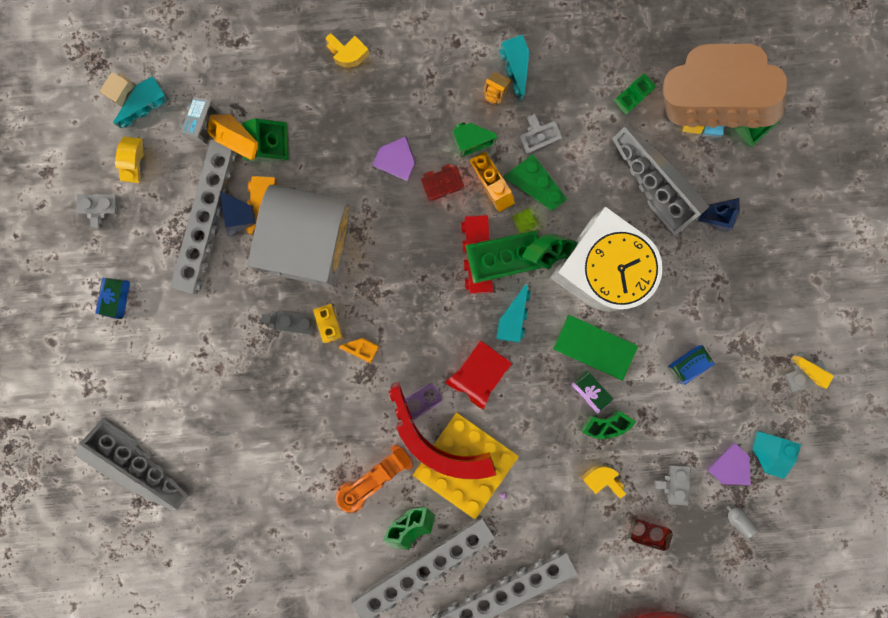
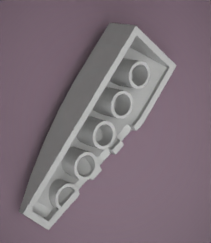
M625 126L612 138L623 159L627 160L632 176L635 175L640 185L638 187L641 192L645 193L649 207L674 236L710 207L666 158L628 126Z
M102 418L79 443L75 456L130 491L161 506L177 511L188 495L172 478H168L163 473L164 470L150 459L151 456L138 446L139 443L135 439Z

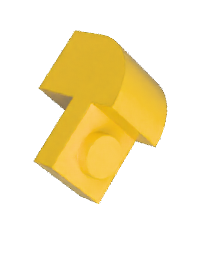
M331 33L325 38L327 42L326 47L333 54L337 53L333 57L335 63L342 67H355L370 55L369 49L356 36L345 46Z
M123 136L119 142L115 157V167L119 169L120 181L140 182L139 162L144 156L142 138Z
M594 466L581 476L595 494L608 485L620 499L626 495L622 490L625 486L618 478L614 480L619 473L609 466Z

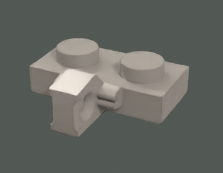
M536 114L528 116L527 120L530 125L527 128L528 132L519 136L526 154L562 139L555 121L545 125L543 121H538Z
M77 194V214H87V218H90L91 228H102V218H106V214H117V195Z
M799 352L793 355L800 356L807 360L804 352ZM822 360L813 362V364L827 371ZM794 365L795 370L785 373L792 392L815 384L798 365Z
M670 465L669 476H665V480L655 479L654 487L656 489H664V493L668 494V504L688 506L690 467Z

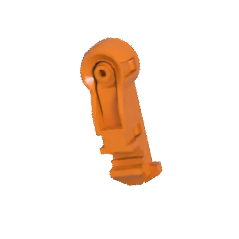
M396 444L391 447L392 453L356 481L343 483L335 495V502L338 508L345 513H356L364 506L366 499L383 487L385 482L392 480L397 473L405 468L409 471L413 466L411 457L405 449Z

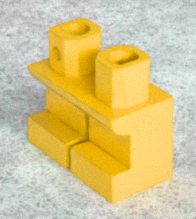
M333 303L313 309L323 343L344 338L340 323L337 321L338 317Z

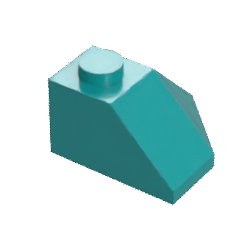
M757 431L752 450L762 465L764 473L785 479L796 464L801 444Z

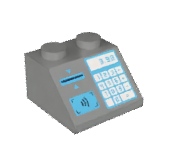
M193 97L192 102L190 101L187 106L186 119H183L181 122L180 133L187 138L207 144L209 138L207 133L210 115H217L219 108L211 100Z

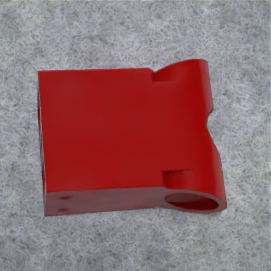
M480 340L460 369L444 383L456 392L467 393L470 402L484 410L490 393L509 369L512 362Z

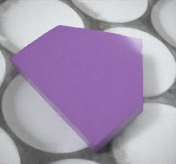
M407 136L380 147L373 166L408 181L416 158L409 146Z
M734 443L708 471L725 486H751L750 457Z

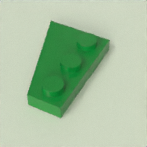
M534 154L503 176V179L515 185L519 190L531 196L551 212L567 201L565 195Z

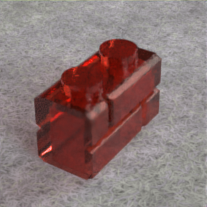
M452 164L441 167L442 171L437 173L429 171L423 174L421 183L429 202L464 189L465 186L457 165L452 166Z

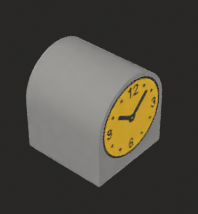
M273 184L269 185L259 209L247 266L259 272L335 288L348 229L350 201Z

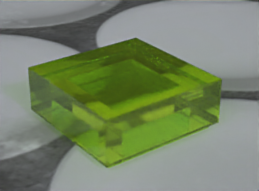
M529 208L511 217L520 234L538 225Z

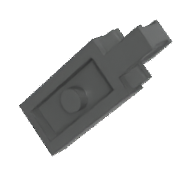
M273 311L272 316L262 315L261 322L271 323L270 328L314 335L315 316Z

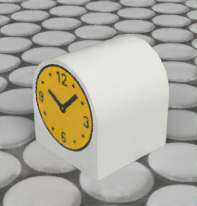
M604 207L593 216L576 240L578 244L569 258H564L550 276L552 280L590 307L602 311H617L639 306L655 293L662 277V260L657 247L646 235L607 207Z

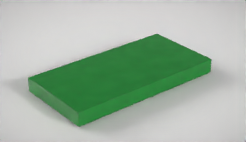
M537 230L465 245L473 283L543 268L522 257L526 248L538 239Z
M571 315L567 316L553 347V350L621 381L624 380L638 349L637 345Z

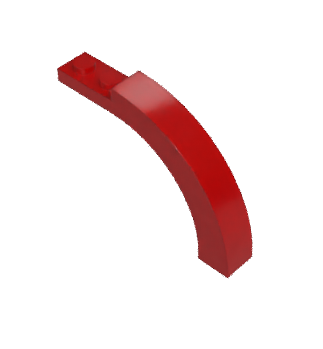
M400 382L391 385L389 396L391 401L396 403L397 409H395L398 420H402L397 422L396 429L405 446L420 462L436 472L454 478L483 479L496 476V469L490 452L474 456L455 455L435 447L424 438L413 421Z

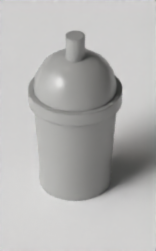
M730 506L726 507L729 510V523L741 532L746 539L756 534L758 528L744 510L740 508L732 509Z

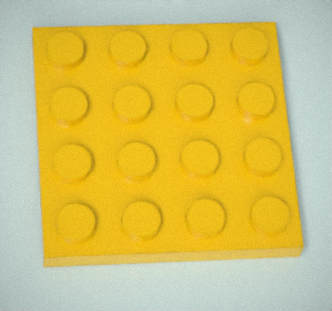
M456 412L433 445L445 452L461 456H474L490 452L496 469V476L483 479L454 478L436 472L422 462L412 476L473 519H476L519 456Z

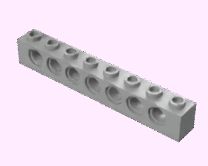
M214 139L210 140L170 288L197 294L203 285L201 278L203 272L205 273L208 267L207 256L211 254L213 249L211 241L213 235L215 236L218 230L217 219L221 217L223 212L220 191L228 194L226 186L228 180L232 179V164L236 162L238 157L237 152L221 145ZM220 158H224V159H225L224 165L221 166V167H218V166H217V161H218ZM219 176L220 182L217 185H212V179ZM213 194L215 200L213 203L208 204L207 197ZM205 213L210 215V219L207 222L202 221V216ZM203 231L205 237L203 240L198 241L197 234ZM198 249L200 255L197 259L194 260L192 258V252ZM190 268H193L195 271L192 278L187 276V271Z
M480 516L353 598L351 604L360 618H378L380 616L379 613L384 610L386 612L390 611L399 600L405 601L410 598L412 592L416 589L419 591L428 586L427 582L433 578L435 580L441 578L447 569L451 568L452 570L461 564L460 561L464 558L470 559L477 554L476 551L481 547L485 549L492 545V540L495 539L494 534L484 518ZM476 535L479 539L476 543H470L468 537ZM456 545L462 547V551L459 554H455L451 550ZM438 556H443L446 558V562L438 564L435 559ZM423 566L428 567L430 570L426 575L419 572V569ZM410 577L414 582L411 585H406L403 579ZM395 588L397 594L389 595L387 589ZM373 598H377L380 600L381 604L378 606H374L371 604L370 600Z
M559 549L550 554L551 557L545 560L543 558L538 559L533 563V566L519 569L516 571V575L512 577L505 576L501 578L498 584L494 586L488 585L482 589V592L476 595L475 593L470 594L464 598L465 601L459 604L457 602L452 603L447 607V610L443 612L437 611L430 615V618H493L577 575V572L566 551ZM551 565L558 566L557 571L554 573L548 572V568ZM533 574H540L541 578L534 582L531 580V576ZM518 582L524 584L521 590H515L513 588L514 585ZM504 591L507 595L504 599H498L496 597L497 593ZM482 600H487L489 605L486 608H482L479 606V603ZM470 609L472 614L466 617L462 615V611Z

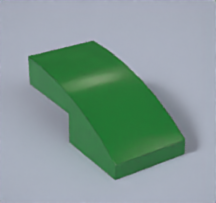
M643 73L614 102L627 115L657 86Z

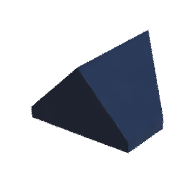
M220 191L225 228L228 236H233L256 224L253 205H249Z
M739 198L708 204L710 207L701 214L699 222L723 232L733 230L740 213Z

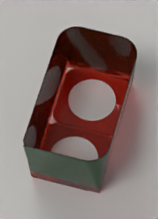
M634 517L628 532V537L633 542L662 551L669 549L673 532L668 527ZM636 522H640L645 526V532L640 536L632 532ZM653 528H660L663 531V538L660 541L651 539L650 532Z

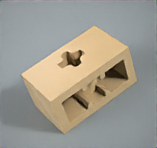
M111 72L99 92L123 107L135 88V83L121 73L116 75Z

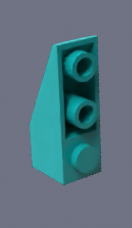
M523 34L501 42L500 49L498 50L501 60H505L507 67H505L507 76L512 78L514 85H512L513 91L516 96L519 95L520 100L525 95L529 49Z
M154 76L135 86L114 119V125L119 128H126L133 123V120L143 118L152 109H158L165 105L169 98Z
M528 285L523 286L499 319L496 339L520 342V339H524L525 328L522 325L523 320H527L528 309L525 308L526 301L530 300L531 295Z

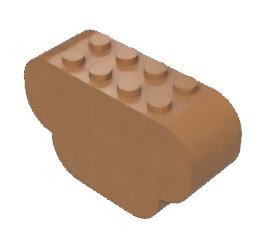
M700 45L688 54L686 65L673 68L664 79L663 94L666 114L673 123L689 127L708 126L714 128L717 126H728L736 128L738 126H748L749 128L771 126L777 123L784 115L787 78L779 67L767 65V55L757 45Z

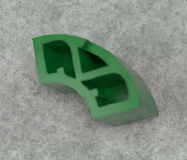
M557 234L544 235L530 244L522 257L535 265L549 270L556 261L564 258L568 259L578 242Z
M616 409L611 415L604 418L589 415L579 431L596 439H608L626 433L634 426L636 421Z
M427 507L406 511L405 515L397 521L394 520L390 525L383 542L391 548L410 550L412 543L418 537L424 534H431L435 514Z

